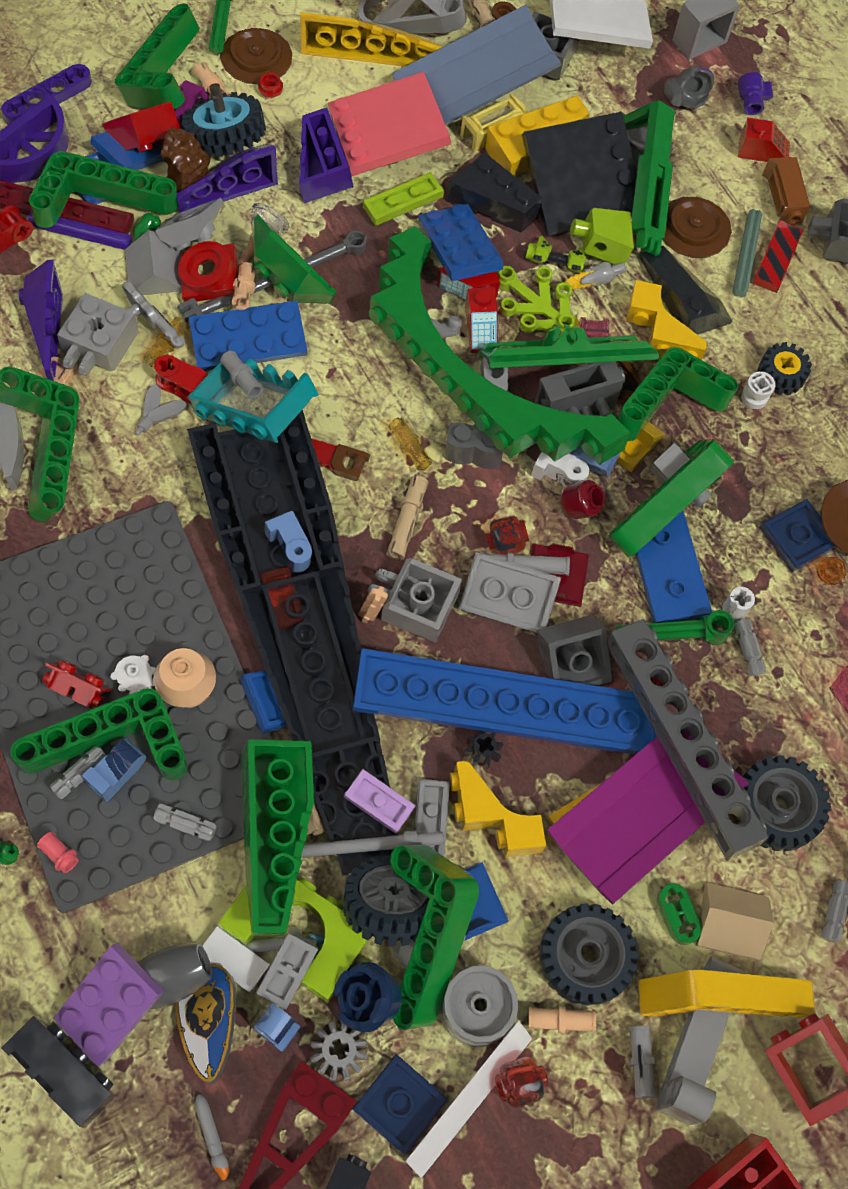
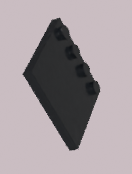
M622 111L524 131L522 133L535 193L542 197L540 214L546 237L569 233L572 221L574 219L585 221L590 210L593 208L630 212L632 219L637 173Z

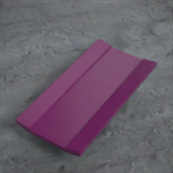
M680 731L685 739L693 740L689 732ZM657 736L547 829V833L599 893L613 905L698 830L705 821ZM696 758L699 766L709 768L708 763L704 759ZM734 770V777L740 788H745L749 783ZM712 786V790L716 795L724 796V792L720 787Z

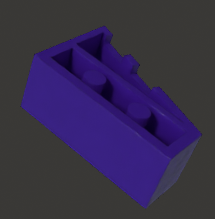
M327 107L302 115V153L300 156L301 172L299 187L304 203L353 188L350 169Z

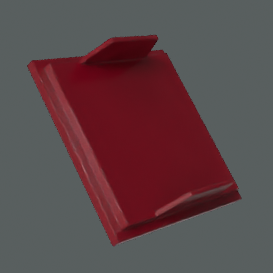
M533 543L530 556L570 557L569 576L550 574L561 578L554 602L581 607L589 554L575 552L573 547L552 543L549 546Z

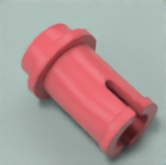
M54 832L45 834L37 843V848L55 864L54 868L56 871L68 873L79 861L76 857L77 852L74 849L69 850L55 836Z

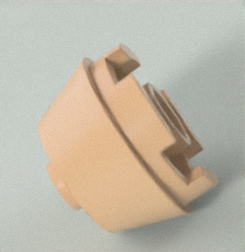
M187 648L176 649L168 653L159 662L154 673L155 690L160 694L163 701L175 707L193 708L202 704L209 697L216 683V672L210 659L198 651Z

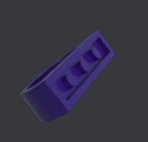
M51 94L0 131V180L19 183L37 179L41 176L52 154L59 151H67L69 137L63 111ZM54 123H57L56 131L44 132ZM32 141H50L40 151L29 143ZM22 148L30 156L18 159L19 150Z

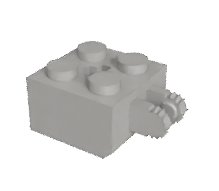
M84 293L57 334L62 351L67 352L63 360V367L71 370L78 359L81 358L83 360L79 364L78 373L84 376L88 375L94 365L114 371L139 333L135 313Z
M413 558L406 559L399 575L384 569L377 570L376 578L393 587L392 590L384 589V592L388 594V598L382 609V621L436 643L459 595L462 579ZM370 585L367 590L368 593H370L372 588L378 589L379 585Z

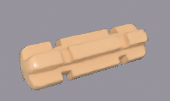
M384 587L372 588L358 613L363 618V623L367 624L369 620L374 621L388 598V594L384 592Z

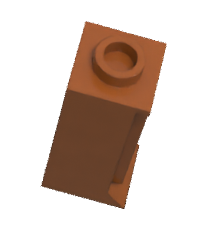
M797 157L769 158L762 176L768 179L777 216L780 217L777 223L779 221L791 225L803 223L809 211L810 203Z

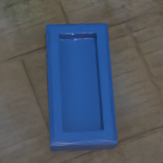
M266 670L244 674L240 680L261 732L267 733L287 728Z

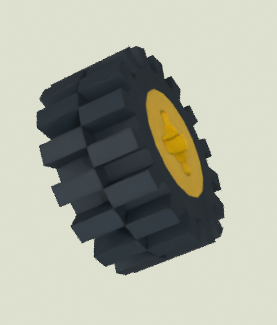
M782 342L781 346L778 343L774 344L772 348L769 347L759 363L757 372H765L773 377L775 389L778 390L777 395H782L784 391L786 395H791L792 391L794 393L798 392L811 372L812 363L808 362L809 355H802L804 349L801 347L799 350H796V344L792 343L790 347H787V342Z

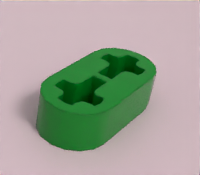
M667 884L657 894L659 910L672 939L677 944L690 945L701 935L700 921L686 890L679 884ZM668 891L673 896H679L680 900L676 903L679 912L676 911L673 903L665 901V898L669 895ZM680 916L684 925H691L693 929L689 933L690 938L685 933L680 934L678 928L682 926Z

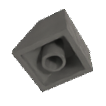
M593 615L536 630L540 656L548 678L594 686L613 681L606 628Z

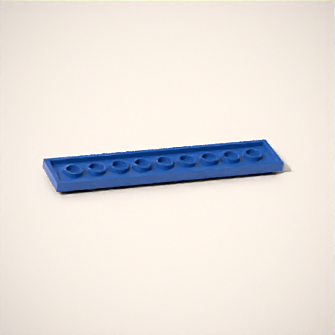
M363 648L360 652L352 711L634 755L657 737L638 700L631 691Z

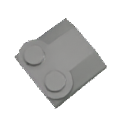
M220 197L177 213L155 230L159 240L167 243L169 248L175 247L176 251L191 245L190 241L197 239L198 243L212 238L211 232L215 230L213 223L223 204V200Z

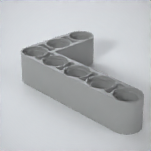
M712 956L708 959L703 969L743 974V970ZM706 1010L688 1012L656 1103V1111L688 1126L707 1121L716 1100V1092L705 1087L730 1012Z

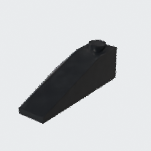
M661 246V252L658 256H654L646 251L639 253V257L653 283L662 285L661 297L673 317L696 334L732 323V319L721 299L668 249Z

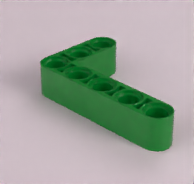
M188 4L176 5L168 12L115 78L114 83L128 106L151 108L171 101L173 108L176 109L184 103L185 96L173 74L166 72L200 30Z
M64 151L56 152L50 156L29 198L34 222L42 228L52 227L57 223L72 191L160 214H172L178 208L177 189L173 180Z
M671 347L623 405L617 419L630 431L628 441H634L674 388L713 410L724 411L728 408L738 389V382L730 375L681 348Z
M7 366L0 370V402L43 416L28 512L34 520L44 523L52 519L63 508L65 503L80 398L76 390L70 386ZM47 476L51 477L54 482L50 481ZM43 502L47 503L50 509L45 507Z
M701 439L693 444L685 452L689 460L610 532L609 538L628 558L645 546L734 463L731 456L715 439Z
M149 688L142 689L16 740L10 750L11 758L18 768L24 773L32 774L86 753L94 746L101 747L143 730L159 771L167 780H178L185 775L188 768L184 751L163 700L156 690ZM154 702L157 704L156 708L152 711L146 712L142 710L146 703ZM118 714L127 715L124 722L119 724L112 723L113 718ZM88 726L97 727L94 734L90 736L82 735L83 730ZM160 729L168 731L167 736L163 739L153 738L154 733ZM59 738L66 739L62 747L52 748L55 740ZM26 751H35L32 759L21 761L22 755ZM170 757L180 759L178 765L172 768L165 767L164 762Z
M400 845L394 848L390 860L393 871L430 898L400 986L402 992L401 1006L397 1015L393 1018L399 1029L409 1030L431 1026L437 1019L478 900L479 885L473 876L427 845Z

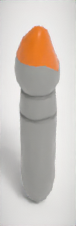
M198 1094L195 1100V1107L206 1145L212 1157L211 1164L220 1179L224 1181L229 1174V1163L223 1154L210 1106L205 1097Z

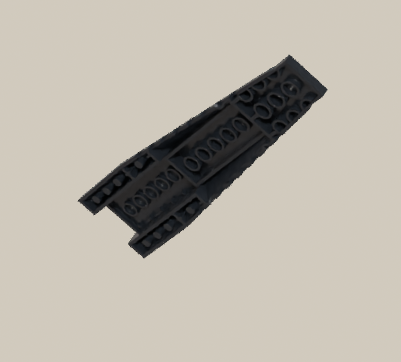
M303 410L277 437V443L266 439L260 440L252 434L240 433L236 429L218 432L216 423L187 429L218 543L292 741H311L314 801L329 841L397 836L398 833H394L344 798L345 793L363 769L388 787H390L375 715L352 711L361 645L339 547L332 505ZM293 511L312 549L310 565L301 572H294L286 566L285 553L278 539L270 542L265 534L266 521ZM282 575H286L287 579L284 580H273L272 583L265 584L266 579ZM290 588L292 595L287 601L273 609L269 593H278L280 590ZM394 849L336 854L342 876L351 874L355 867L359 868L360 863L366 861L370 864L372 858L377 857L382 862L383 856L391 857Z

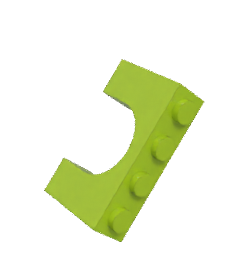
M301 877L299 881H296L292 906H300L312 911L321 921L325 931L322 948L306 971L301 981V986L326 1003H329L334 996V989L338 978L345 970L349 971L353 967L370 939L366 940L362 938V932L356 934L352 930V925H348L346 922V916H344V911L342 910L343 905L338 900L329 895L323 898L315 892L317 889L315 885ZM247 883L218 923L220 929L246 947L256 936L251 935Z

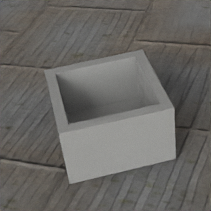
M736 0L685 1L681 7L672 41L688 60L727 43L740 4Z

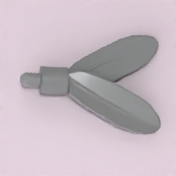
M156 384L150 386L145 396L144 417L137 424L138 429L135 431V434L146 433L153 423L162 422L181 414L186 409L187 402L174 400L160 406V388Z

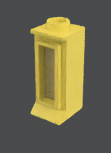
M511 93L510 97L472 116H462L460 136L465 138L473 134L472 150L476 152L485 147L488 126L527 113L526 107Z

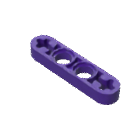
M83 64L72 65L7 100L1 107L5 122L7 124L12 123L36 105L30 103L33 98L44 99L51 94L60 104L86 90L92 84L89 68ZM55 86L64 87L60 92L52 91V88Z

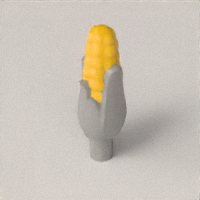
M602 262L567 278L565 282L570 284L573 290L580 289L581 287H595L613 281L614 276L626 273V267L623 262L612 266L609 262Z

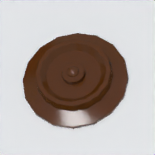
M250 28L238 31L227 39L224 44V50L221 53V62L225 71L234 79L246 84H258L262 75L266 73H275L279 77L285 75L292 64V50L289 43L280 34L268 29Z
M681 197L669 202L665 238L663 241L676 253L690 258H707L720 253L728 245L732 230L730 220L722 208L712 201L700 197Z
M848 480L834 485L826 494L820 513L822 527L830 542L840 551L848 554Z

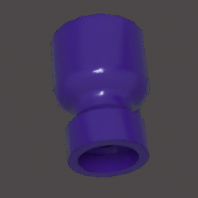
M757 72L746 73L739 78V96L744 101L745 114L757 115L764 110L763 100L767 101L773 98L772 83L770 81L764 82L762 75Z

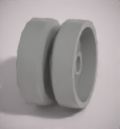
M471 966L459 972L449 983L441 1005L442 1020L447 1031L458 1042L471 1047L488 1046L500 1040L514 1024L518 1012V998L512 982L501 971L488 966ZM475 1001L477 1002V1004L480 1001H482L485 1004V1008L483 1009V1011H477L475 1009Z

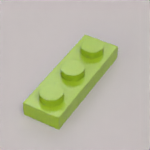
M429 172L363 200V208L374 225L377 226L443 198L444 190L434 175Z

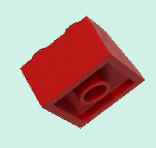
M171 101L102 123L103 129L126 150L137 148L138 153L152 149V142L155 141L158 142L159 146L164 145L168 129L172 127L177 130L180 129Z

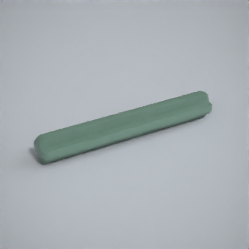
M749 210L746 218L732 291L734 296H740L741 298L746 296L749 288L762 219V212L760 210Z

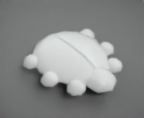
M147 655L141 657L128 656L117 664L115 672L111 674V678L117 680L120 684L118 687L119 691L124 692L127 689L130 691V695L142 689H151V686H154L152 675L155 673L156 668L150 667Z

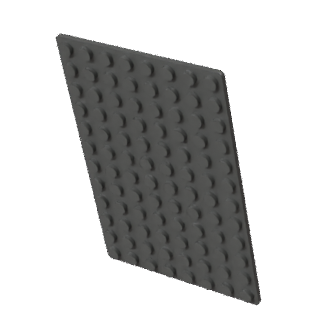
M169 501L0 561V746L56 907L63 914L243 840L242 751L247 740H272L269 732L262 733L240 680L244 675V671L174 505ZM187 648L207 656L215 668L216 683L214 689L202 704L193 708L172 706L163 701L188 765L187 772L178 780H167L162 776L143 730L99 747L108 756L120 741L128 739L146 755V759L139 770L107 803L85 781L76 788L71 787V792L63 799L58 798L50 789V785L57 778L62 779L64 777L63 773L81 757L86 758L88 756L86 753L32 774L21 771L11 758V746L16 740L92 710L71 699L76 688L72 687L69 695L64 696L46 687V684L43 683V677L48 671L52 672L51 668L45 666L46 663H59V660H64L76 665V671L85 676L87 673H91L103 678V684L112 688V690L101 693L100 696L104 698L102 705L129 695L130 691L127 689L124 692L119 691L118 687L120 684L117 680L111 678V674L115 672L117 664L128 656L141 657L147 655L150 667L156 668L159 662L171 651ZM154 702L146 703L142 710L146 712L152 711L156 708L157 704ZM118 714L113 718L112 723L119 724L124 722L127 715ZM88 726L83 730L82 735L90 736L94 734L97 727ZM160 729L154 733L153 738L163 739L167 736L168 731ZM59 738L55 740L52 748L62 747L66 739ZM26 751L22 755L21 761L32 759L35 751ZM170 757L164 762V766L168 768L175 767L180 759ZM163 803L173 807L172 811L179 809L200 817L202 822L205 819L214 822L217 825L215 835L211 841H205L198 838L199 834L195 833L192 836L169 827V823L166 825L154 821L155 810L159 804ZM54 832L55 836L69 850L74 849L77 852L76 857L79 861L68 873L56 871L54 868L55 864L37 848V843L45 834Z

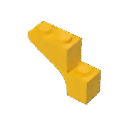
M636 280L630 296L626 322L652 327L649 344L656 348L659 358L669 348L677 347L702 360L707 347L706 341L666 311L661 300L662 285Z
M456 762L454 772L450 773V783L452 791H457L459 803H454L456 822H462L463 831L500 827V829L496 830L498 848L504 849L505 858L542 853L546 847L541 815L526 816L509 811L499 802L469 762Z

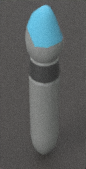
M316 933L303 935L307 939H310V937L316 939V946L324 943L325 938L322 935ZM285 937L252 940L246 948L252 952L278 951Z

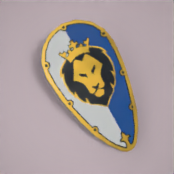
M211 964L213 976L203 987L175 1004L177 1025L188 1061L195 1073L204 1082L209 1084L219 1079L226 1065L231 1049L236 1013V986L233 976L224 967L216 964Z

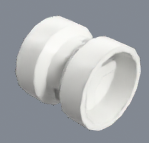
M760 371L750 375L741 393L742 402L751 409L763 408L775 389L773 377L768 373Z

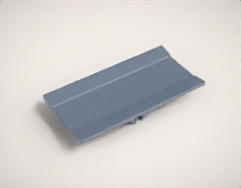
M526 4L392 73V76L396 81L424 72L445 125L560 67L561 62L550 48Z

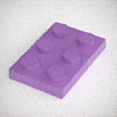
M119 943L110 946L53 1019L86 1055L100 1067L109 1060L163 994L164 990Z

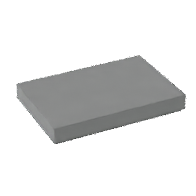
M476 552L459 609L537 633L536 630L547 627L561 578Z

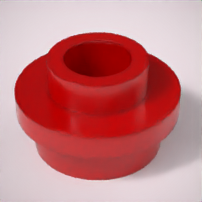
M266 73L262 75L258 82V90L265 97H277L283 91V82L277 74Z

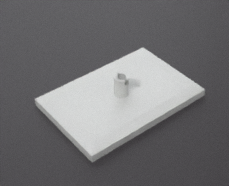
M549 0L554 36L651 48L653 39L646 0Z

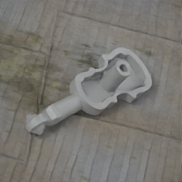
M129 281L122 284L123 291L132 305L126 310L135 313V317L143 315L154 329L159 327L167 340L171 341L175 348L183 347L185 344L184 339L178 336L176 329L155 306L146 300Z

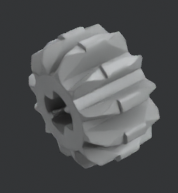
M334 1021L329 1022L330 1035L322 1029L317 1031L318 1036L324 1042H311V1048L322 1051V1053L311 1057L312 1063L324 1060L325 1062L319 1067L318 1073L322 1075L329 1067L332 1068L330 1074L331 1081L336 1080L337 1070H342L345 1081L349 1080V1066L357 1073L362 1070L361 1066L354 1059L367 1060L368 1057L367 1053L356 1051V1049L365 1047L367 1040L360 1039L354 1041L360 1032L353 1029L350 1034L346 1033L348 1026L343 1022L341 1031H336ZM336 1042H340L342 1047L347 1046L349 1052L344 1054L346 1058L339 1060L337 1055H330L329 1053L330 1049L334 1050L333 1044Z

